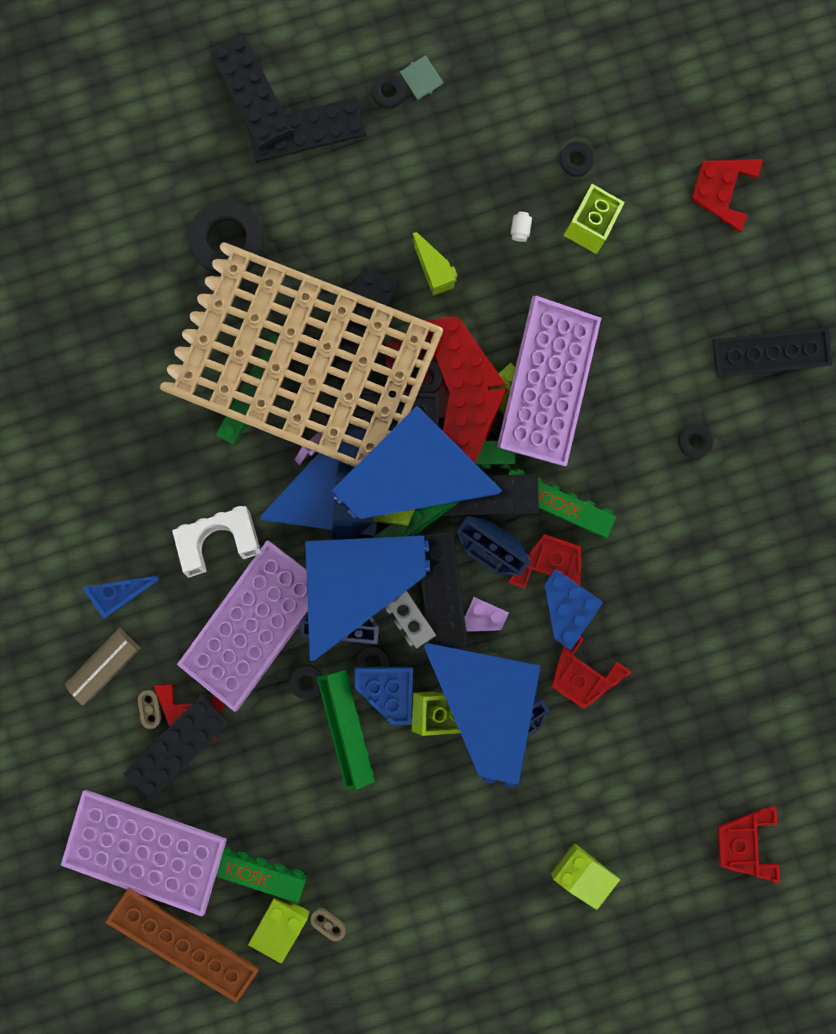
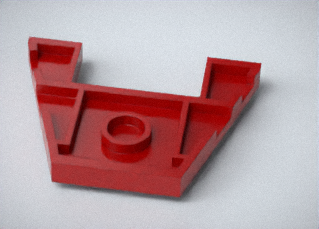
M763 160L703 161L691 200L708 212L717 215L724 223L730 224L737 232H741L747 214L728 209L739 173L757 178Z
M544 534L528 554L531 560L530 564L520 576L512 575L508 583L525 588L531 570L550 576L554 569H556L581 586V547Z
M580 636L571 650L563 645L551 686L584 709L602 696L608 689L618 684L624 677H627L631 671L617 661L606 677L591 669L573 656L584 640Z
M173 684L154 686L170 727L193 703L174 704ZM212 694L213 702L211 703L222 713L224 703Z
M774 805L717 826L719 865L721 867L780 883L779 865L777 863L759 864L757 826L777 825V812Z

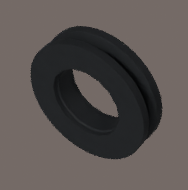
M220 200L210 203L198 212L191 224L189 239L194 255L207 270L217 275H221V273L214 269L212 265L213 260L229 258L215 254L208 244L210 231L217 223L224 220H232L239 223L245 229L246 242L243 250L261 256L264 249V232L258 218L247 206L236 201ZM250 261L246 271L250 270L256 263Z

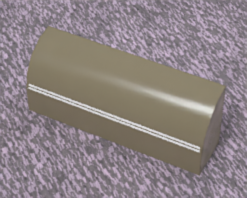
M119 627L65 683L67 690L82 706L88 704L141 648Z

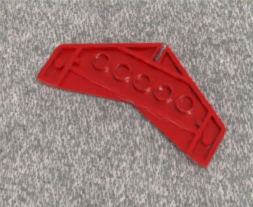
M452 316L424 320L443 329L434 353L450 393L443 432L476 463L507 391V388L489 390V388L507 385L460 318ZM431 331L427 335L430 342L434 334Z

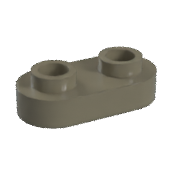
M143 691L138 696L141 723L145 728L153 729L161 723L162 719L159 699L155 691ZM150 696L152 698V702H147L146 697ZM153 715L155 721H150L149 716Z
M318 908L313 911L311 924L316 930L332 941L343 939L346 927L341 920L324 908ZM322 915L324 919L319 920L317 916ZM333 927H338L340 930L335 932Z

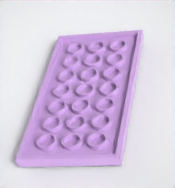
M532 296L497 448L557 465L567 466L601 322L600 317L539 296Z
M267 540L261 548V554L254 557L177 665L234 712L238 711L299 627L301 619L308 612L306 568Z
M84 790L61 866L125 889L130 887L141 895L203 916L206 912L227 839Z

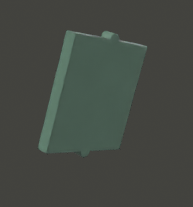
M426 55L416 62H411V65L400 71V75L417 101L427 94H432V91L444 84Z

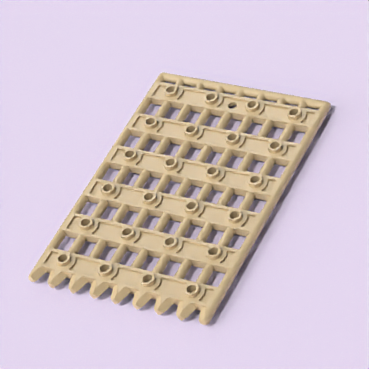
M221 243V251L229 256V258L213 260L212 265L214 269L221 273V276L205 278L206 286L213 290L214 293L198 295L197 300L199 304L206 308V312L194 311L190 313L191 321L199 326L198 330L185 329L182 332L183 338L191 344V347H177L175 349V355L184 363L183 365L172 364L167 367L168 374L176 379V382H163L160 385V389L356 467L391 432L389 428L392 421H398V425L411 412L443 329L228 243ZM250 261L266 267L262 277L246 271ZM285 275L302 281L298 291L282 285ZM243 278L259 284L255 295L238 289ZM321 289L338 295L334 305L317 299ZM278 292L295 298L291 309L274 303ZM235 296L251 302L248 312L231 306ZM357 303L374 309L370 320L353 313ZM314 306L331 313L327 323L310 317ZM271 310L287 316L284 326L267 320ZM228 313L244 319L240 330L223 324ZM393 317L410 323L406 334L389 327ZM350 320L367 327L363 337L346 331ZM307 324L324 330L319 341L303 335ZM263 328L280 333L276 344L259 338ZM220 331L237 337L233 347L216 342ZM429 331L434 333L430 343L425 342ZM385 335L403 341L399 351L382 345ZM342 338L360 344L356 355L339 349ZM299 341L316 348L312 358L295 352ZM256 345L273 351L269 362L252 356ZM212 349L229 355L225 365L209 359ZM421 349L427 350L423 361L418 359ZM378 352L396 359L392 369L374 363ZM335 355L352 362L348 373L331 366ZM292 359L309 365L305 376L288 370ZM248 363L265 369L261 380L245 374ZM205 366L221 372L217 383L201 377ZM415 366L420 368L416 379L410 377ZM371 370L389 376L385 387L367 380ZM328 373L345 380L341 390L324 384ZM284 377L302 383L297 394L280 388ZM241 380L258 387L254 397L237 391ZM198 384L214 390L210 401L193 395ZM407 384L412 385L409 396L403 395ZM364 388L381 394L377 405L360 398ZM321 391L338 398L334 408L316 402ZM390 391L396 393L394 398L389 397ZM277 395L294 401L290 412L273 406ZM234 398L250 404L246 415L229 409ZM400 402L405 403L401 414L396 413ZM357 405L374 412L370 423L353 416ZM313 409L330 415L326 426L309 420ZM269 413L287 419L282 430L266 424ZM349 423L367 430L363 441L345 434ZM306 427L323 433L319 444L302 438ZM342 441L359 448L355 459L338 452Z

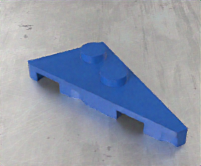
M158 576L88 586L84 587L83 590L105 619L158 582L160 578Z

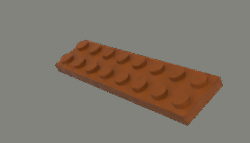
M130 887L127 888L105 921L111 927L236 1003L259 971V967Z

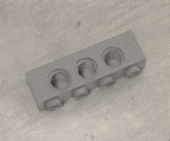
M407 591L385 607L389 614L393 613L396 617L394 622L399 630L404 629L406 632L405 639L410 646L414 645L417 649L436 636ZM400 605H406L408 613L400 615L397 612V608ZM411 621H417L419 628L416 631H411L408 629V624Z

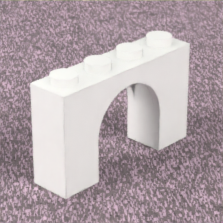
M238 506L233 508L232 511L220 512L215 514L214 517L202 518L197 520L196 523L180 525L178 529L172 530L182 571L188 578L207 572L202 555V545L208 535L218 530H226L233 533L238 553L243 559L261 554L252 517L246 506Z

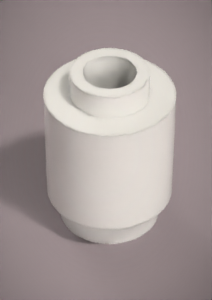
M518 212V214L513 215L510 233L512 240L519 242L527 241L532 223V217L529 216V213Z

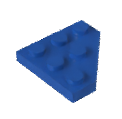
M554 569L544 584L553 637L571 650L603 602Z
M412 666L354 667L355 689L392 725H411Z

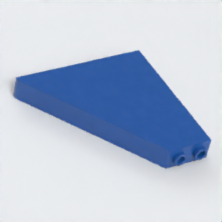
M416 406L332 489L335 493L332 497L340 505L344 502L349 507L347 512L354 519L357 517L367 519L498 495L502 490Z
M347 429L345 434L363 441L367 430ZM342 441L338 452L355 459L359 448ZM319 453L261 515L260 520L332 530L334 498L332 496L335 494L332 489L336 483L338 462L341 461ZM372 521V524L360 534L376 536L378 522Z
M425 536L305 541L310 661L317 660L426 577V572H430V561L426 560L425 552H429V540H425Z
M425 643L424 648L479 777H483V781L495 783V780L503 781V786L514 788L515 784L519 785L541 666Z

